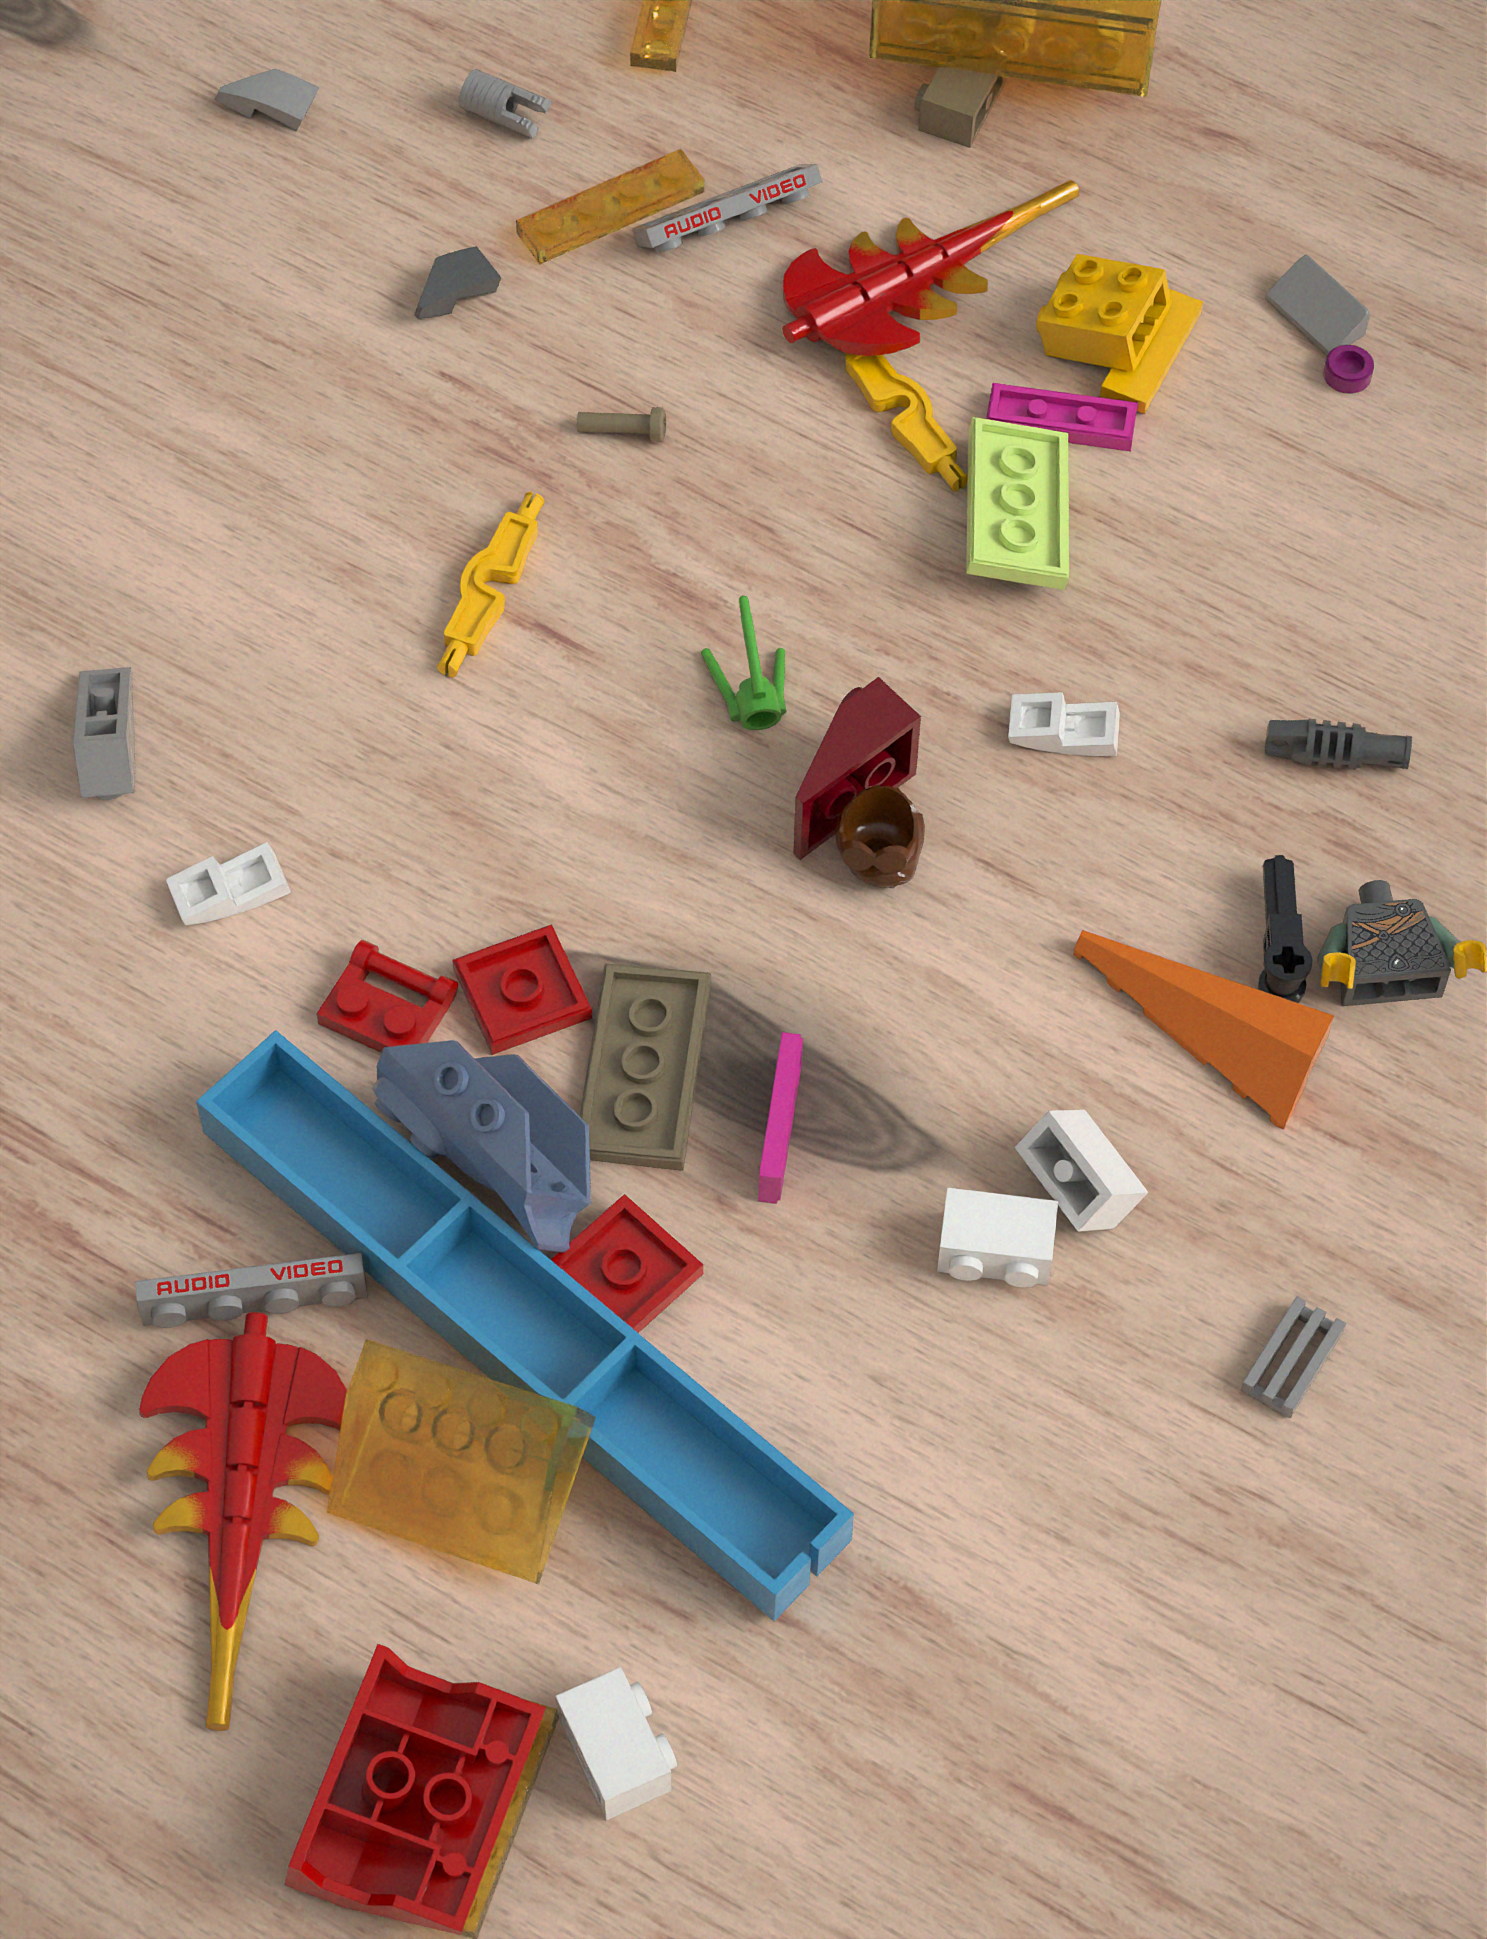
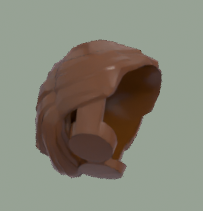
M874 785L868 789L861 790L843 808L836 822V844L843 861L858 879L875 887L893 889L913 879L924 843L925 824L923 814L918 812L912 801L899 788Z

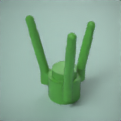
M743 595L739 597V607L751 678L745 679L740 683L739 691L735 696L710 649L704 648L701 651V655L728 705L731 721L741 720L742 726L749 730H763L776 725L781 720V715L787 712L784 700L785 650L778 648L775 652L772 685L767 678L762 677L749 599Z

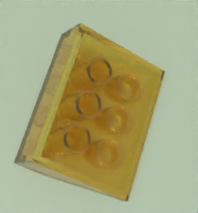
M366 1339L346 1393L326 1513L539 1584L596 1417L576 1406Z

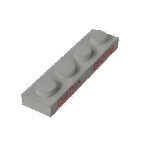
M799 164L632 228L637 246L654 247L656 253L668 251L683 244L681 236L697 231L699 237L718 232L725 228L723 220L739 215L741 220L757 217L768 211L767 203L780 198L783 204L804 199L810 195L809 187L822 183L817 164Z
M362 1253L135 1281L136 1300L143 1326L155 1325L160 1328L177 1327L187 1320L203 1318L228 1321L240 1317L242 1313L266 1310L275 1314L292 1312L299 1306L321 1303L327 1306L338 1307L350 1304L355 1299L368 1298Z

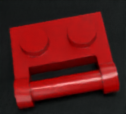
M361 940L355 946L349 964L316 1013L318 1024L382 1053L384 1047L428 1043L455 999L458 982L446 976H440L438 979L379 953L377 945ZM371 972L429 999L422 1008L366 983L364 980Z

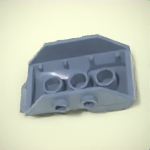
M455 1040L384 1047L376 1066L377 1082L373 1086V1091L378 1097L375 1101L376 1107L393 1121L402 1122L413 1133L410 1141L423 1154L434 1159L439 1154L448 1157L475 1181L498 1193L537 1249L563 1253L570 1249V1232L574 1219L578 1212L591 1204L589 1125L519 1055L510 1054L473 1058Z

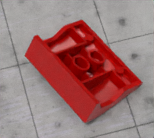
M377 1644L288 1865L285 1886L340 1907L461 1935L546 1707L481 1682L452 1683L409 1667L390 1648Z

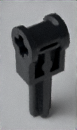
M1275 855L1274 858L1265 860L1262 865L1266 930L1263 938L1264 970L1259 976L1258 990L1299 1003L1305 995L1307 984L1305 979L1311 972L1313 960L1310 951L1303 943L1302 914H1297L1294 863L1292 860L1285 859L1284 855Z

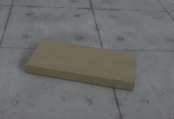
M605 963L580 1110V1117L589 1125L590 1160L684 1171L712 983L711 973Z

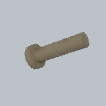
M652 407L650 414L578 412L577 431L650 434L651 442H662L666 433V413L663 407Z

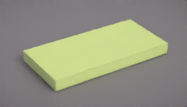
M972 417L968 428L966 574L1065 590L1069 580L1068 433Z

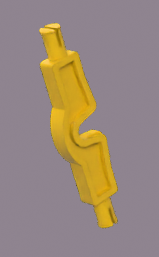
M845 353V369L858 385L874 412H883L896 407L907 408L891 421L893 437L915 457L927 474L932 475L939 472L952 491H959V486L963 489L968 483V475L956 463V445L933 418L932 403L925 390L911 378L898 374L884 355L862 356Z
M533 492L525 493L516 514L512 512L504 514L488 547L474 555L465 566L460 579L461 599L444 630V644L447 648L437 664L438 671L446 676L448 671L449 677H455L466 654L471 656L478 654L486 636L504 612V594L484 583L495 581L516 584L519 582L528 554L538 537V525L535 519L545 503L543 497L538 493L535 494L534 499Z

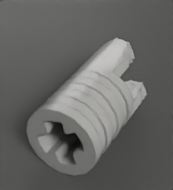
M474 69L469 73L459 96L460 108L530 138L535 137L539 128L529 119L514 114L518 104L546 114L552 101L478 69Z

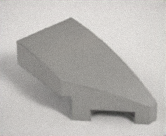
M272 69L220 87L215 100L249 119L255 109L297 131L319 87L284 71Z

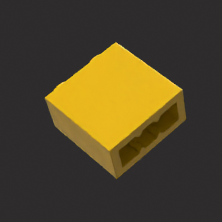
M1076 254L1067 271L1059 276L1056 290L1049 302L1041 307L1037 316L1036 329L1041 334L1045 355L1134 372L1172 305L1165 269Z

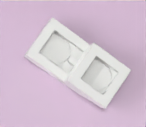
M1063 692L1013 694L1008 738L1012 744L1052 753L1079 756H1117L1120 720L1117 702L1066 704Z
M268 842L221 865L211 856L166 879L185 925L205 923L233 916L291 893L277 857Z

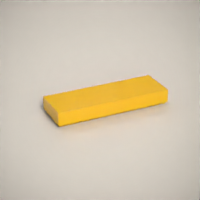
M1169 289L1172 305L1134 372L1111 368L1101 386L1100 397L1137 402V411L1145 414L1201 315L1203 301Z

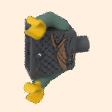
M1383 880L1369 881L1360 886L1358 892L1361 904H1352L1346 908L1343 922L1330 929L1317 956V962L1322 972L1320 986L1328 987L1330 981L1341 982L1342 1007L1443 997L1451 972L1450 967L1454 969L1455 977L1458 979L1466 977L1467 969L1470 968L1478 969L1482 973L1487 972V950L1484 943L1476 940L1461 942L1435 917L1428 916L1423 902L1417 899L1393 901L1390 885L1387 881Z

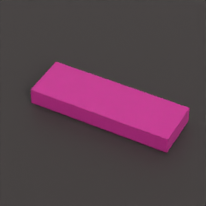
M992 383L986 419L1068 433V443L1131 452L1138 403Z
M782 1032L759 1172L758 1202L777 1204L778 1200H781L802 1067L803 1038H801V1034Z

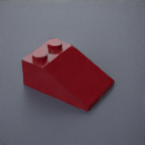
M877 677L864 688H854L843 698L796 794L793 854L799 860L806 857L835 835L836 822L840 812L861 790L868 789L874 785L899 788L916 775L921 716L880 677Z

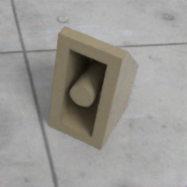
M999 50L939 67L930 84L923 83L915 100L914 108L920 112L918 131L970 148L1005 86L1008 53Z

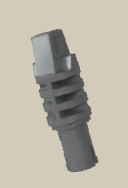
M1310 718L1306 720H1270L1265 740L1266 755L1303 763V765H1311L1312 761L1318 762V766L1325 767L1326 763H1332V768L1339 769L1341 765H1347L1349 770L1361 768L1362 764L1408 769L1412 747V736L1366 732L1365 727H1361V724L1353 723L1352 727H1346V722H1338L1337 726L1331 725V721L1323 720L1322 724H1316V719Z

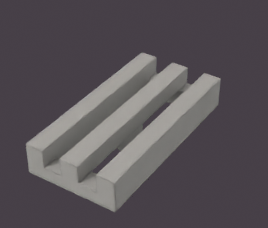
M1298 1296L1294 1299L1246 1376L1240 1390L1288 1418L1292 1417L1343 1334L1346 1323L1338 1318L1334 1322L1325 1317L1326 1312L1318 1307L1314 1311L1305 1306L1307 1301ZM1297 1321L1304 1322L1306 1325L1267 1388L1265 1389L1258 1385ZM1318 1330L1324 1333L1326 1336L1287 1399L1285 1400L1277 1396L1315 1332Z

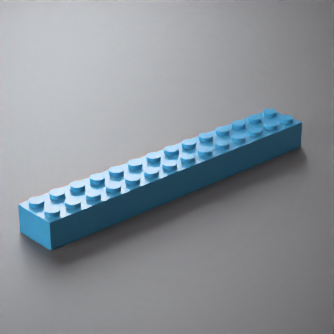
M275 1030L196 1101L202 1130L205 1135L345 1255L362 1253L364 1271L774 1622L809 1586L810 1571L818 1577L852 1541L854 1513L425 1154L419 1151L412 1143L278 1031Z

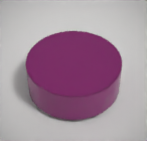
M1341 345L1328 353L1323 376L1326 383L1334 390L1348 394L1357 393L1367 388L1370 384L1374 370V361L1372 356L1361 347Z

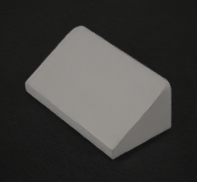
M1304 255L1297 260L1266 293L1265 299L1326 355L1332 349L1341 345H1350L1366 334L1370 316L1368 309L1308 255Z

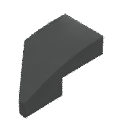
M477 246L435 258L414 315L417 319L452 314L457 299L496 292L501 276Z

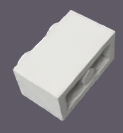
M1085 1110L1048 1111L1015 1146L1017 1152L1055 1201H1058V1206L1078 1232L1114 1229L1148 1194L1146 1188Z
M947 1188L937 1272L949 1273L952 1277L965 1281L977 1280L981 1277L1005 1280L1008 1284L1016 1287H1032L1036 1284L1048 1285L1053 1258L1058 1201Z
M621 1667L556 1695L557 1717L606 1821L672 1791L671 1769L677 1767L672 1748L663 1733L656 1737L654 1736L646 1720V1717L652 1715L647 1696L639 1682L629 1684Z

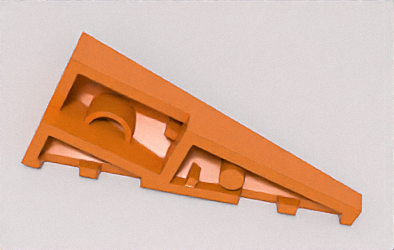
M1082 930L1074 948V956L1079 960L1083 957L1107 976V984L1117 992L1123 990L1143 1007V1014L1204 1066L1207 1063L1211 1064L1233 1083V1090L1243 1099L1247 1096L1250 1097L1270 1114V1121L1276 1127L1285 1129L1304 1091L1307 1078L1329 1036L1334 1015Z

